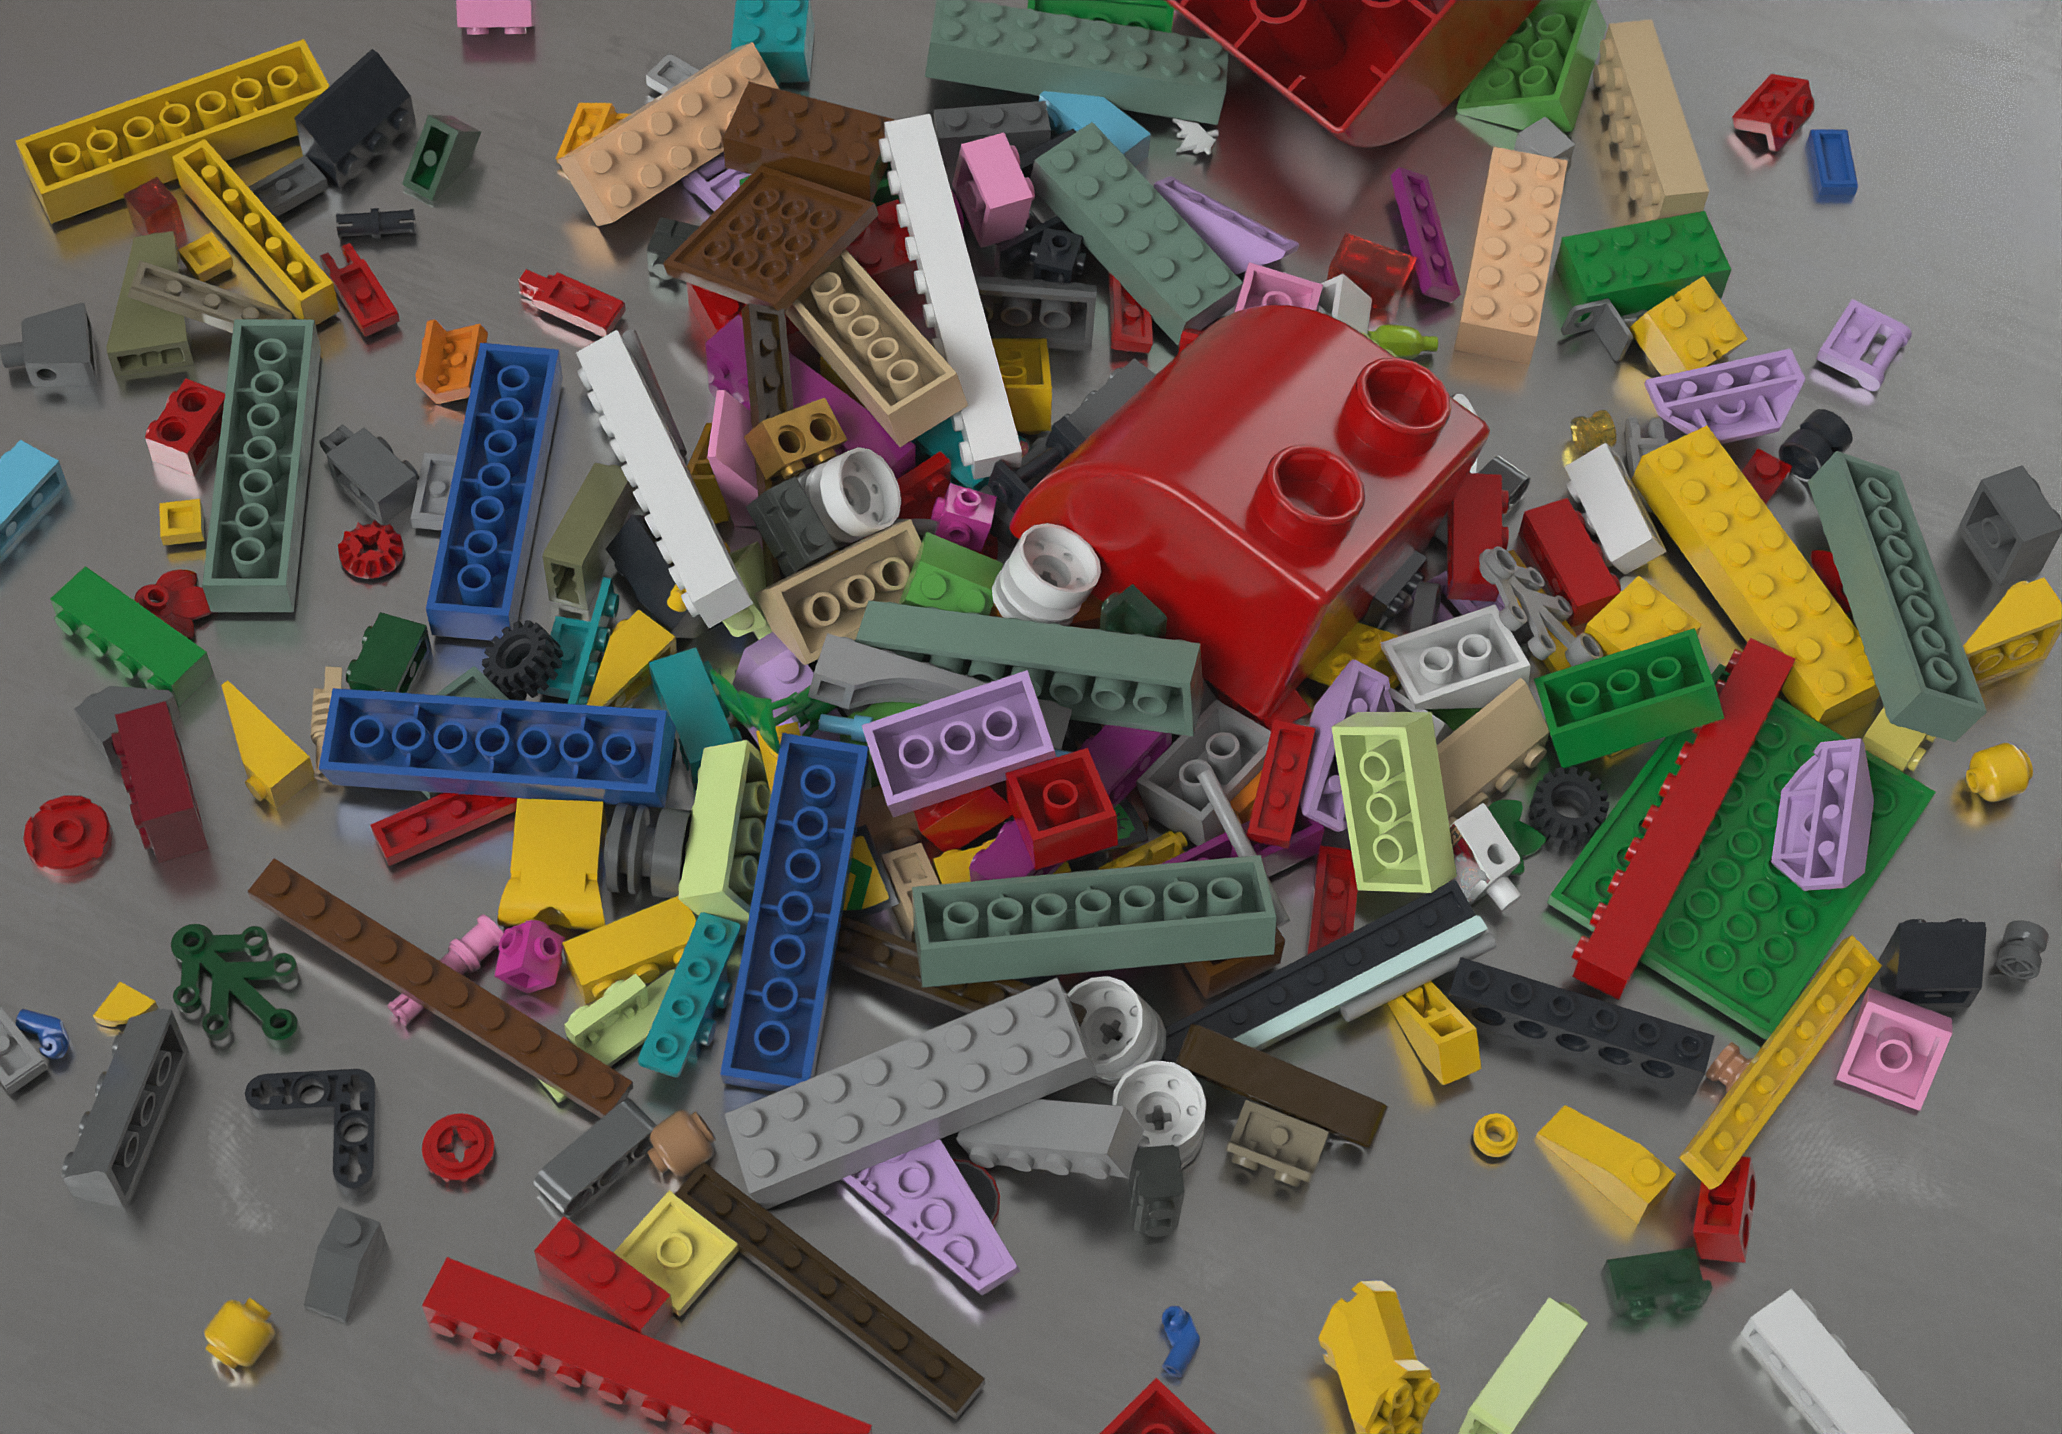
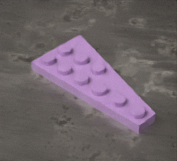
M941 1139L841 1179L980 1295L983 1296L1020 1272L1019 1267Z

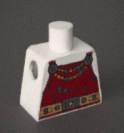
M1482 803L1453 822L1449 827L1457 877L1451 881L1456 879L1470 904L1475 903L1488 894L1501 911H1504L1522 896L1508 878L1510 873L1520 864V856L1486 805Z

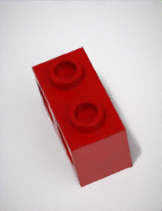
M186 378L179 389L170 394L166 407L159 418L152 421L147 428L145 440L152 461L195 477L220 440L225 393Z
M1741 1156L1721 1185L1711 1190L1701 1181L1693 1228L1700 1259L1746 1263L1758 1186L1751 1157Z

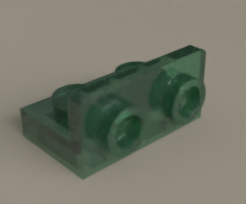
M1133 584L1121 593L1114 592L1101 606V630L1131 635L1141 634L1161 639L1166 637L1167 616Z
M1694 1247L1607 1259L1604 1265L1617 1317L1632 1315L1633 1319H1646L1655 1316L1659 1311L1676 1309L1678 1313L1693 1312L1700 1309L1706 1303L1713 1290L1710 1280L1703 1281Z

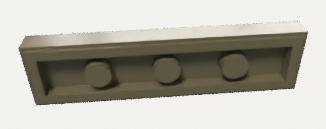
M141 260L128 293L129 298L232 333L234 319H291L293 315L292 312Z

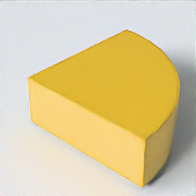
M119 981L93 1017L96 1023L108 1027H118V1025L127 1024L131 1017L156 1011L158 1005L155 1000Z

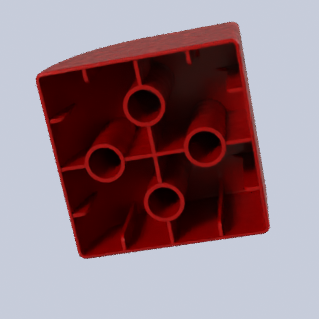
M1542 0L1163 1L1337 139L1350 146L1373 148L1393 143L1410 135L1447 108L1474 80Z
M1291 305L1255 306L1237 311L1218 320L1196 337L1027 494L1017 508L1010 522L1009 529L1018 539L1032 526L1046 523L1064 526L1079 534L1092 546L1100 562L1101 574L1091 594L1149 637L1200 643L1202 677L1254 716L1268 718L1367 613L1373 597L1415 551L1420 554L1425 551L1486 443L1490 429L1484 420L1450 397L1443 382L1429 369L1412 360L1394 357L1350 325L1312 309Z

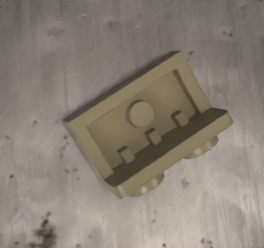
M1245 1099L1232 1137L1228 1141L1225 1150L1234 1153L1232 1162L1257 1171L1260 1163L1276 1170L1273 1178L1299 1187L1301 1180L1306 1182L1312 1181L1330 1131Z

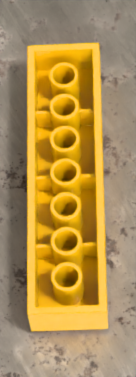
M305 39L15 141L25 171L52 224L177 179L172 157L203 139H206L223 160L227 161L297 136L298 131L295 117L330 85Z
M1706 425L1643 455L1631 479L1634 486L1646 499L1649 507L1746 642L1752 638L1795 658L1788 678L1781 689L1791 705L1825 726L1877 700L1880 693L1875 684V678L1868 658L1864 652L1859 631L1710 428Z

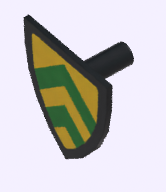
M867 824L857 828L842 916L847 918L865 917L900 904Z

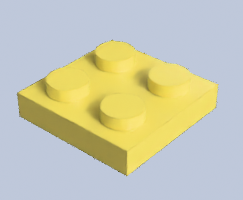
M669 1190L613 1253L671 1295L673 1312L681 1317L738 1252V1244Z

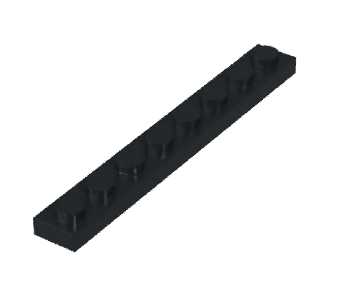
M1455 879L1439 887L1434 892L1428 893L1165 1027L1166 1049L1161 1059L1164 1062L1176 1063L1191 1024L1234 1039L1476 916Z

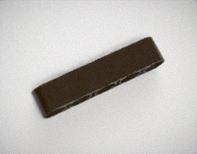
M1191 1024L1175 1063L1190 1071L1197 1078L1293 1118L1330 1131V1134L1366 1148H1373L1388 1106L1380 1101L1194 1024Z

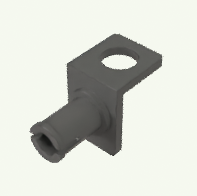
M1609 298L1572 307L1560 331L1565 336L1594 329L1613 359L1620 361L1633 340V335L1629 328L1647 311L1641 310L1637 313L1620 316ZM1591 312L1586 320L1575 323L1581 315Z

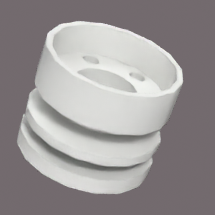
M857 447L802 472L797 477L837 549L893 525L899 516L901 497L898 482L892 469L884 459L870 449Z
M1049 523L1034 525L1022 534L1010 558L1006 560L1002 570L998 573L992 586L993 602L1004 618H1018L1023 621L1046 624L1057 623L1063 626H1070L1074 616L1079 612L1082 603L1087 600L1098 582L1101 574L1099 558L1088 542L1079 534L1066 527Z
M1109 976L1094 977L1076 985L1067 994L1070 1001L1083 1005L1087 1011L1080 1029L1097 1075L1093 1076L1097 1081L1116 1087L1123 1075L1135 1066L1155 1060L1161 1061L1166 1049V1029L1162 1019L1125 982ZM1118 1035L1122 1037L1119 1041L1115 1040Z
M1157 1060L1139 1064L1123 1075L1114 1090L1112 1105L1125 1106L1144 1129L1138 1148L1164 1145L1179 1147L1182 1169L1194 1160L1203 1145L1206 1100L1201 1084L1185 1068L1172 1062ZM1162 1120L1164 1130H1155L1153 1121Z

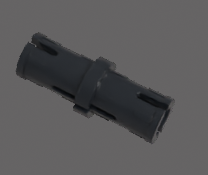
M371 208L368 213H336V223L338 225L353 224L352 226H336L338 238L372 235L374 239L382 238V234H416V224L414 222L400 223V221L416 220L415 211L410 209L380 212L379 208Z

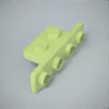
M675 970L668 971L649 986H646L637 974H634L626 981L619 980L605 991L602 998L590 1006L584 1005L571 1014L568 1022L564 1024L567 1041L611 1067L645 1042ZM539 1080L557 1102H562L568 1098Z

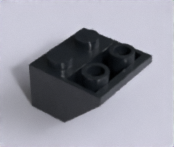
M1956 918L1947 922H1927L1924 919H1910L1899 923L1878 959V962L1882 965L1879 969L1883 993L1920 1007H1970L1982 989L1987 931L1985 922H1969V920L1964 918Z

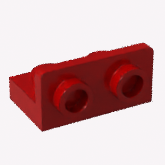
M1770 74L1732 116L1734 128L1766 134L1769 150L1778 152L1814 111L1815 102L1811 94L1809 80Z
M941 451L897 479L901 497L900 512L897 519H931L937 497L945 498L950 485L951 461Z

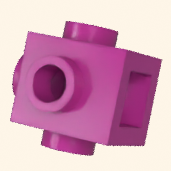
M950 483L945 498L937 497L934 504L931 520L937 522L935 535L962 547L981 552L992 525L997 497Z
M528 920L520 925L504 930V934L499 942L500 952L494 977L526 994L555 985L558 971L562 965V942L565 941V937L550 930L549 926L544 922L537 920Z

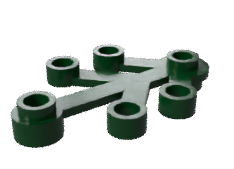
M189 924L180 928L171 940L172 953L176 960L182 963L181 983L174 990L173 1000L177 1009L182 1013H193L201 1007L202 996L198 989L202 965L212 974L210 1010L202 1020V1027L210 1040L221 1041L228 1037L231 1032V1023L228 1018L231 992L263 1022L262 1029L267 1042L277 1048H286L293 1045L300 1036V1025L296 1015L288 1009H276L246 980L275 979L280 983L291 982L298 975L296 960L291 954L280 953L275 955L271 961L225 962L217 953L245 951L250 956L264 954L269 948V939L266 931L259 926H251L245 929L242 934L213 935L211 930L204 925ZM253 937L262 938V941L257 945L248 944V941ZM191 940H200L194 947L185 946ZM282 964L291 965V968L286 972L276 971ZM184 995H195L192 1001L188 1003L181 1002V998ZM216 1021L224 1022L223 1027L219 1030L209 1029L211 1024ZM278 1021H287L283 1028L276 1029L272 1027Z

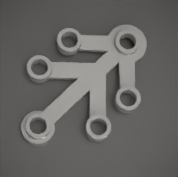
M1498 546L1492 550L1486 549L1479 555V569L1482 576L1489 583L1496 584L1505 608L1499 612L1501 622L1509 630L1516 631L1528 621L1534 635L1528 641V647L1535 657L1545 660L1556 651L1555 643L1549 636L1546 628L1567 648L1565 656L1571 666L1603 657L1600 645L1592 636L1587 633H1581L1575 638L1561 624L1573 614L1572 607L1562 596L1557 595L1553 597L1537 592L1545 583L1543 577L1536 569L1532 567L1526 569L1517 566L1511 554ZM1516 597L1519 599L1522 608L1519 606Z

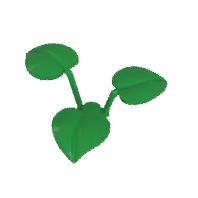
M714 667L709 670L721 699L731 714L745 727L750 729L754 726L757 728L766 744L777 754L781 748L776 732L777 725L792 718L794 722L798 721L800 728L807 724L808 727L802 736L811 737L819 729L821 714L827 715L838 707L808 697L811 685L799 693L795 691L786 698L772 702L771 699L758 698L742 690L738 692L721 675V668ZM787 706V711L775 718L773 717V710Z

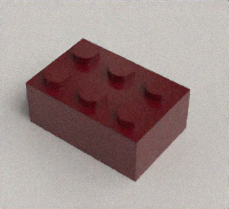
M166 701L116 714L115 719L119 731L111 733L117 756L121 760L123 767L120 768L122 779L132 804H129L136 829H139L144 849L153 848L158 863L209 849L182 745Z

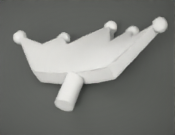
M1173 118V122L1182 129L1180 133H1177V138H1185L1180 148L1176 149V153L1193 150L1194 154L1203 151L1207 155L1211 154V150L1216 144L1214 137L1219 135L1217 130L1206 132L1199 123Z

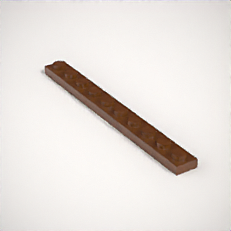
M273 858L247 891L249 897L596 1116L603 1118L613 1108L623 1102L633 1089V1081L279 860Z

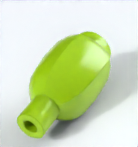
M1382 325L1375 331L1367 332L1371 340H1375L1383 349L1391 350L1398 358L1412 360L1421 352H1437L1438 350L1437 336H1422L1413 327Z

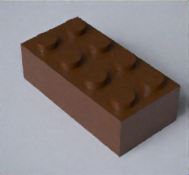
M748 82L723 136L725 168L753 174L763 165L872 202L889 161L883 162L879 139L885 138L884 122L894 121V119Z

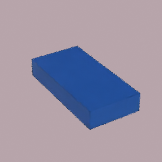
M1811 129L1808 141L1818 195H1855L1858 189V182L1847 129Z

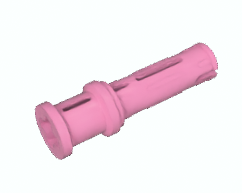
M484 914L477 918L478 924L460 940L454 938L449 943V952L439 960L461 975L466 971L472 973L481 968L480 962L499 946L500 939L504 934ZM400 994L394 1001L387 1004L392 1014L397 1019L401 1018L400 1022L405 1026L424 1009L423 1006L404 994Z

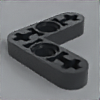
M363 1069L268 1073L258 1075L248 1083L245 1090L246 1102L253 1115L260 1119L334 1116L333 1175L336 1185L341 1193L350 1197L363 1196L371 1191L377 1178L378 1091L375 1080L369 1072ZM356 1084H362L364 1090L359 1095L361 1110H353L354 1104L349 1093L353 1091ZM319 1085L324 1089V1094L320 1100L310 1104L304 1103L299 1099L300 1093L305 1087ZM287 1087H291L290 1094L293 1101L291 1104H287L285 1096H288ZM272 1089L274 1096L270 1097L269 1103L261 1104L259 1098L263 1097L264 1090ZM362 1123L368 1127L367 1135L360 1141L349 1142L343 1137L345 1129L351 1124ZM350 1155H358V1163L362 1171L355 1182H350L347 1176L352 1171Z

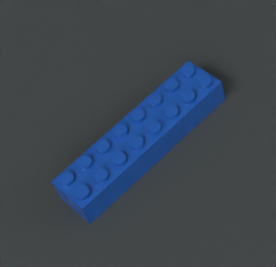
M480 343L426 605L431 635L479 640H492L497 636L500 639L504 635L501 630L505 627L513 630V623L518 620L563 380L559 349Z
M333 688L319 770L333 785L527 799L601 801L604 804L617 805L619 802L629 803L631 806L646 805L647 807L663 808L666 804L676 726L666 710Z
M782 733L780 743L781 748L778 754L720 1073L725 1084L775 1092L811 1079L815 1074L869 765L868 746Z

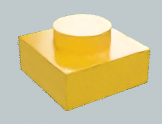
M212 232L178 249L182 262L194 277L202 282L234 266L232 256Z
M201 499L159 503L160 537L163 546L204 541V518Z

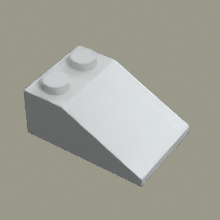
M1495 604L1381 642V649L1414 709L1484 708L1519 678L1523 679L1529 686L1530 663L1512 632L1501 622L1499 610Z

